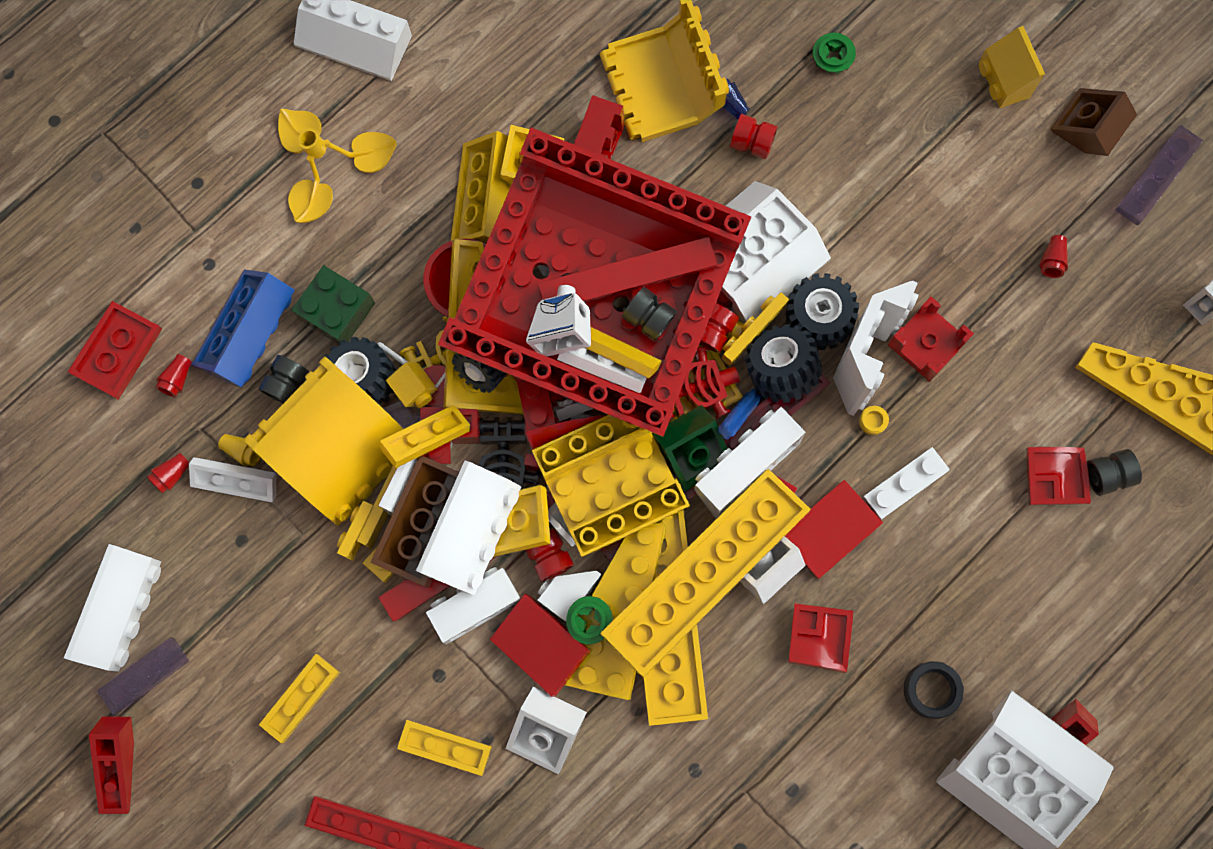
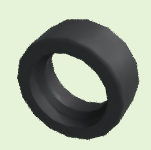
M930 661L917 665L908 673L904 681L903 693L907 704L915 713L924 718L940 719L950 716L959 708L963 700L964 686L961 677L952 667L943 662ZM926 673H939L949 682L951 688L950 697L941 707H928L918 699L916 684L919 678Z

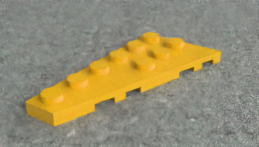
M454 239L452 241L448 319L449 317L454 319L483 253L484 246L482 242ZM449 349L446 350L443 408L446 409L455 405L457 409H478V411L524 415L517 381L514 376L505 377L490 393L487 391L483 393L480 389L475 390L471 383L470 385L465 383V378L461 379L458 376L460 372L454 370L453 367L455 365L452 364V360L456 352Z
M1094 342L1089 345L1075 366L1076 369L1213 455V375L1174 364H1163L1149 357L1141 358L1128 354L1127 351Z
M654 523L626 536L592 596L601 598L610 606L614 619L655 580L666 528L665 524ZM594 612L590 615L580 616L587 622V629L591 625H601L594 619ZM606 640L596 644H585L591 649V652L565 685L631 700L636 670Z

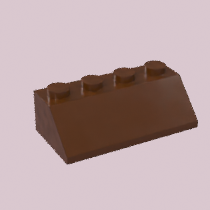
M424 456L418 457L370 563L430 588L434 578L416 570L455 484L459 471Z

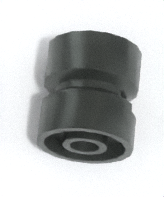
M643 287L622 314V318L634 327L640 325L642 327L641 332L655 342L672 321L677 311L666 302L658 303L657 296L646 287Z
M277 354L269 368L272 374L264 377L258 390L284 404L297 390L296 387L305 382V376L310 371L295 361Z
M1129 449L1110 454L1109 458L1101 456L1087 461L1089 484L1099 496L1117 491L1118 487L1125 489L1141 484L1142 472L1135 454Z

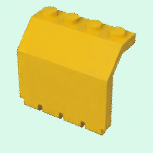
M680 0L679 14L663 27L609 43L608 49L601 51L599 54L605 71L609 72L607 77L614 95H618L615 98L616 102L623 105L624 119H626L624 124L630 140L640 138L641 142H645L698 125L725 105L729 87L725 77L721 78L718 72L720 64L716 53L712 54L710 51L711 41L709 33L706 29L702 30L700 24L702 17L699 7L693 6L691 0Z

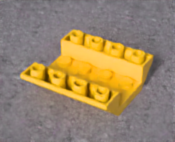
M611 415L602 417L532 450L581 557L690 507L677 479L674 480L652 433Z

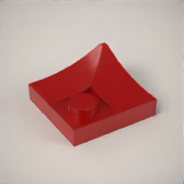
M1026 448L1029 505L1091 504L1089 475L1084 448Z
M795 603L788 663L847 673L854 611Z

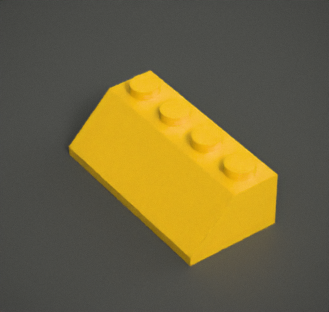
M495 131L463 143L451 241L454 239H474L485 244L487 243L511 187L510 184L500 178L508 135Z

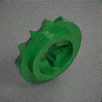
M827 33L821 36L813 47L812 59L815 60L817 68L821 67L825 70L826 74L836 72L838 75L841 71H848L856 57V49L853 42L847 36L840 33ZM841 49L838 55L839 59L836 57L828 58L829 50L836 52Z
M586 596L579 598L570 606L566 616V624L569 633L574 639L583 644H596L605 640L601 636V632L613 621L614 616L610 606L601 598ZM594 612V619L601 625H591L587 629V622L580 615H590Z

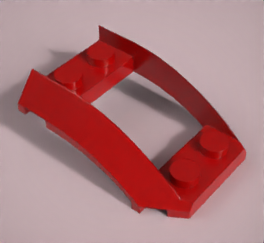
M514 376L517 381L525 418L526 434L532 450L607 416H593L556 423L549 390Z

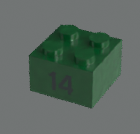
M323 265L292 308V312L300 321L340 345V341L344 339L349 342L375 305V302L368 292Z

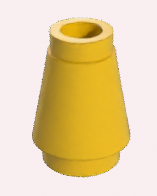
M224 434L219 440V449L245 467H253L258 464L261 457L243 440L244 438Z

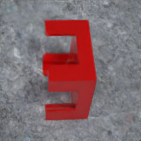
M931 296L911 320L899 329L888 344L892 350L929 382L932 381L974 334L965 325H962L957 330L937 312L941 305Z

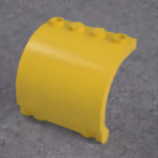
M324 356L319 361L321 365L314 372L310 371L305 376L307 380L267 421L263 419L258 424L259 428L252 435L249 433L243 440L307 501L339 526L351 516L355 507L362 500L367 499L372 494L373 489L381 480L388 477L393 465L379 448L380 441L403 430V428L351 378Z

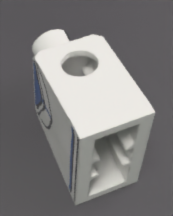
M561 285L558 288L556 297L541 300L538 303L526 342L537 353L551 356L591 346L590 310L575 293L576 290L572 286Z

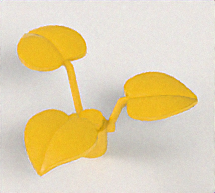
M280 109L278 131L282 145L291 153L298 154L304 151L307 154L306 159L310 163L314 176V182L308 179L301 180L290 190L288 203L294 216V221L297 223L314 221L324 215L332 204V188L328 184H319L320 177L314 162L315 159L325 155L326 148L329 147L349 158H354V164L358 170L364 173H375L383 169L389 162L397 146L396 140L384 133L366 132L353 139L351 144L353 152H348L330 143L328 139L323 140L320 137L322 130L321 122L315 114L308 111Z

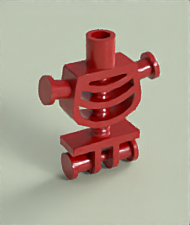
M698 347L695 353L697 362L691 363L674 406L677 418L685 414L679 399L685 396L695 408L700 405L705 409L712 407L717 415L715 416L716 420L731 412L730 409L726 410L722 401L727 397L725 387L740 382L736 367L719 371L716 361L708 360L707 352L709 347ZM701 369H704V380H701ZM695 370L694 382L689 384V373ZM708 389V391H709V393H710V395H711L712 397H710L705 390ZM693 393H694V394H695V393H698V395L700 396V398H701L704 402L699 401V400L693 395ZM672 414L670 420L675 418L674 414Z

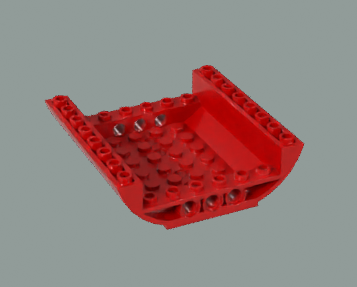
M530 127L519 153L520 166L457 314L454 319L449 317L438 345L663 437L695 353L752 216ZM702 238H710L717 267L644 286L657 296L658 303L666 302L677 311L672 321L655 342L641 332L642 327L640 325L632 326L622 318L624 312H619L613 307V301L619 297L627 299L630 304L643 287L585 302L590 310V327L661 360L658 370L650 378H646L641 393L557 360L559 354L551 356L539 354L526 342L538 303L543 300L539 287L540 282ZM536 266H546L550 271L548 277L537 279L533 275V270Z

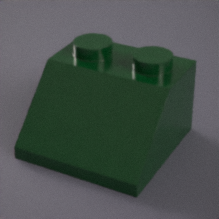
M702 405L668 423L663 437L652 433L666 463L684 492L698 483L695 479L707 467L712 470L719 464L717 458L728 449L722 434L718 433V425L715 419Z

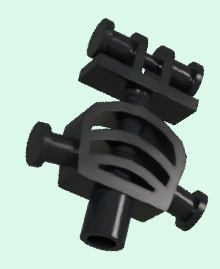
M499 417L484 421V418H480V435H484V432H494V436H479L480 444H498V448L496 451L482 456L479 466L491 472L497 471V475L521 486L520 490L523 489L524 483L538 486L540 471L537 470L536 473L527 472L524 466V458L513 451H509L508 444H527L525 435H512V431H522L525 434V418L523 417L522 420H512V417H507V423H500ZM500 429H507V435L500 436ZM495 458H498L497 463H493L487 466L488 462ZM508 458H513L519 461L521 467L509 463ZM509 470L520 474L519 477L513 474H509Z

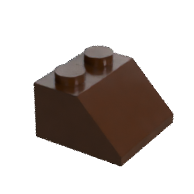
M1079 88L1051 127V131L1086 154L1108 156L1135 119L1137 113L1126 92Z

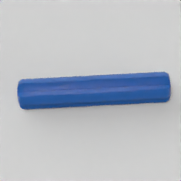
M751 389L750 392H747L719 426L718 433L722 434L724 439L734 436L761 402L762 395L758 394L756 389Z

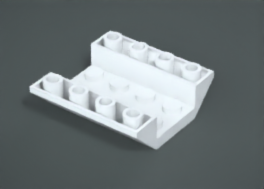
M756 181L726 205L729 208L752 216L721 289L733 302L731 311L744 324L751 316L757 318L763 312L760 307L769 296L772 295L776 298L782 292L788 297L796 284L800 285L801 280L805 277L809 279L812 274L816 273L831 259L813 224L778 189Z
M910 281L874 294L859 319L833 377L848 414L854 416L858 409L863 410L870 398L873 397L875 391L878 390L884 377V373L880 372L883 362L865 354H867L873 337L886 342L890 334L895 335L917 301L918 294L914 293L917 282Z
M1011 690L992 712L993 721L960 761L956 758L952 760L937 778L936 782L1023 849H1056L1098 802L1114 767Z

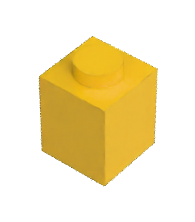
M405 362L386 380L405 407L421 408L432 400L431 395L438 390L419 363Z

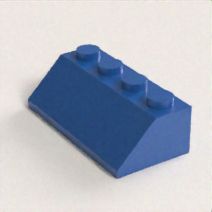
M244 269L191 365L229 384L242 387L251 377L252 367L256 360L264 353L265 343L269 336L276 331L282 312L289 307L292 301L291 296L295 289L270 273Z

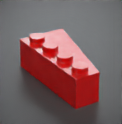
M592 95L579 133L573 144L612 159L624 130L623 105Z

